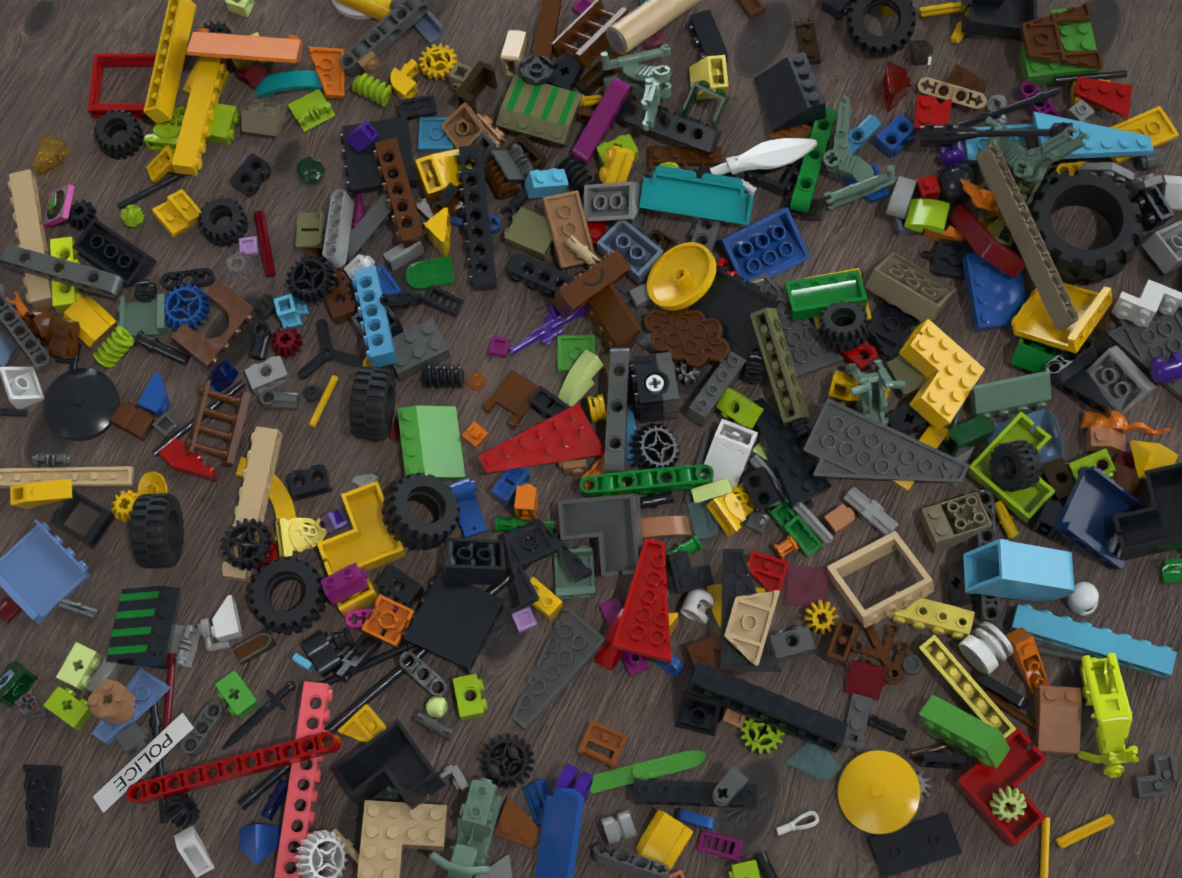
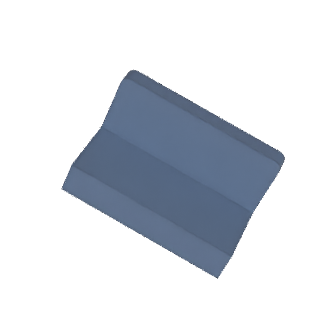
M427 11L413 25L430 46L445 37L443 25L430 11Z

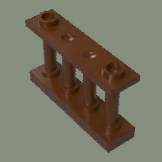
M595 0L551 43L556 56L560 57L565 51L576 55L581 67L587 68L610 45L606 38V29L629 13L628 9L622 7L614 14L604 9L601 0ZM601 16L609 19L605 25L598 24L596 21ZM589 28L597 31L592 37L584 34ZM578 39L586 42L581 48L573 46Z
M207 380L203 385L199 386L197 395L200 397L190 437L186 439L184 449H186L185 456H190L194 450L221 457V460H223L222 466L230 468L235 461L251 393L243 391L236 397L209 389L211 381ZM207 396L234 404V407H236L235 413L231 415L205 407ZM205 414L228 421L229 424H232L231 430L225 432L201 425L202 415ZM198 432L225 439V442H227L226 449L221 450L197 443Z

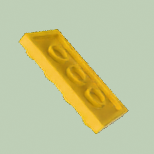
M1161 106L1109 127L1150 136L1153 149L1175 140L1179 136V133ZM1136 156L1110 158L1115 164H1120Z

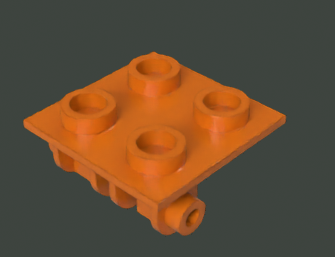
M960 179L963 184V190L971 196L974 206L979 209H986L989 212H1000L992 191L981 189L980 184L974 185L967 180Z

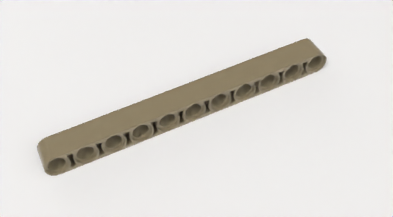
M990 143L976 155V159L1054 326L1058 330L1063 331L1078 321L1079 316L1001 150L997 145Z

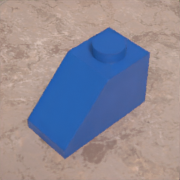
M155 372L137 404L142 411L146 410L159 418L165 411H169L170 399L163 378L158 372Z

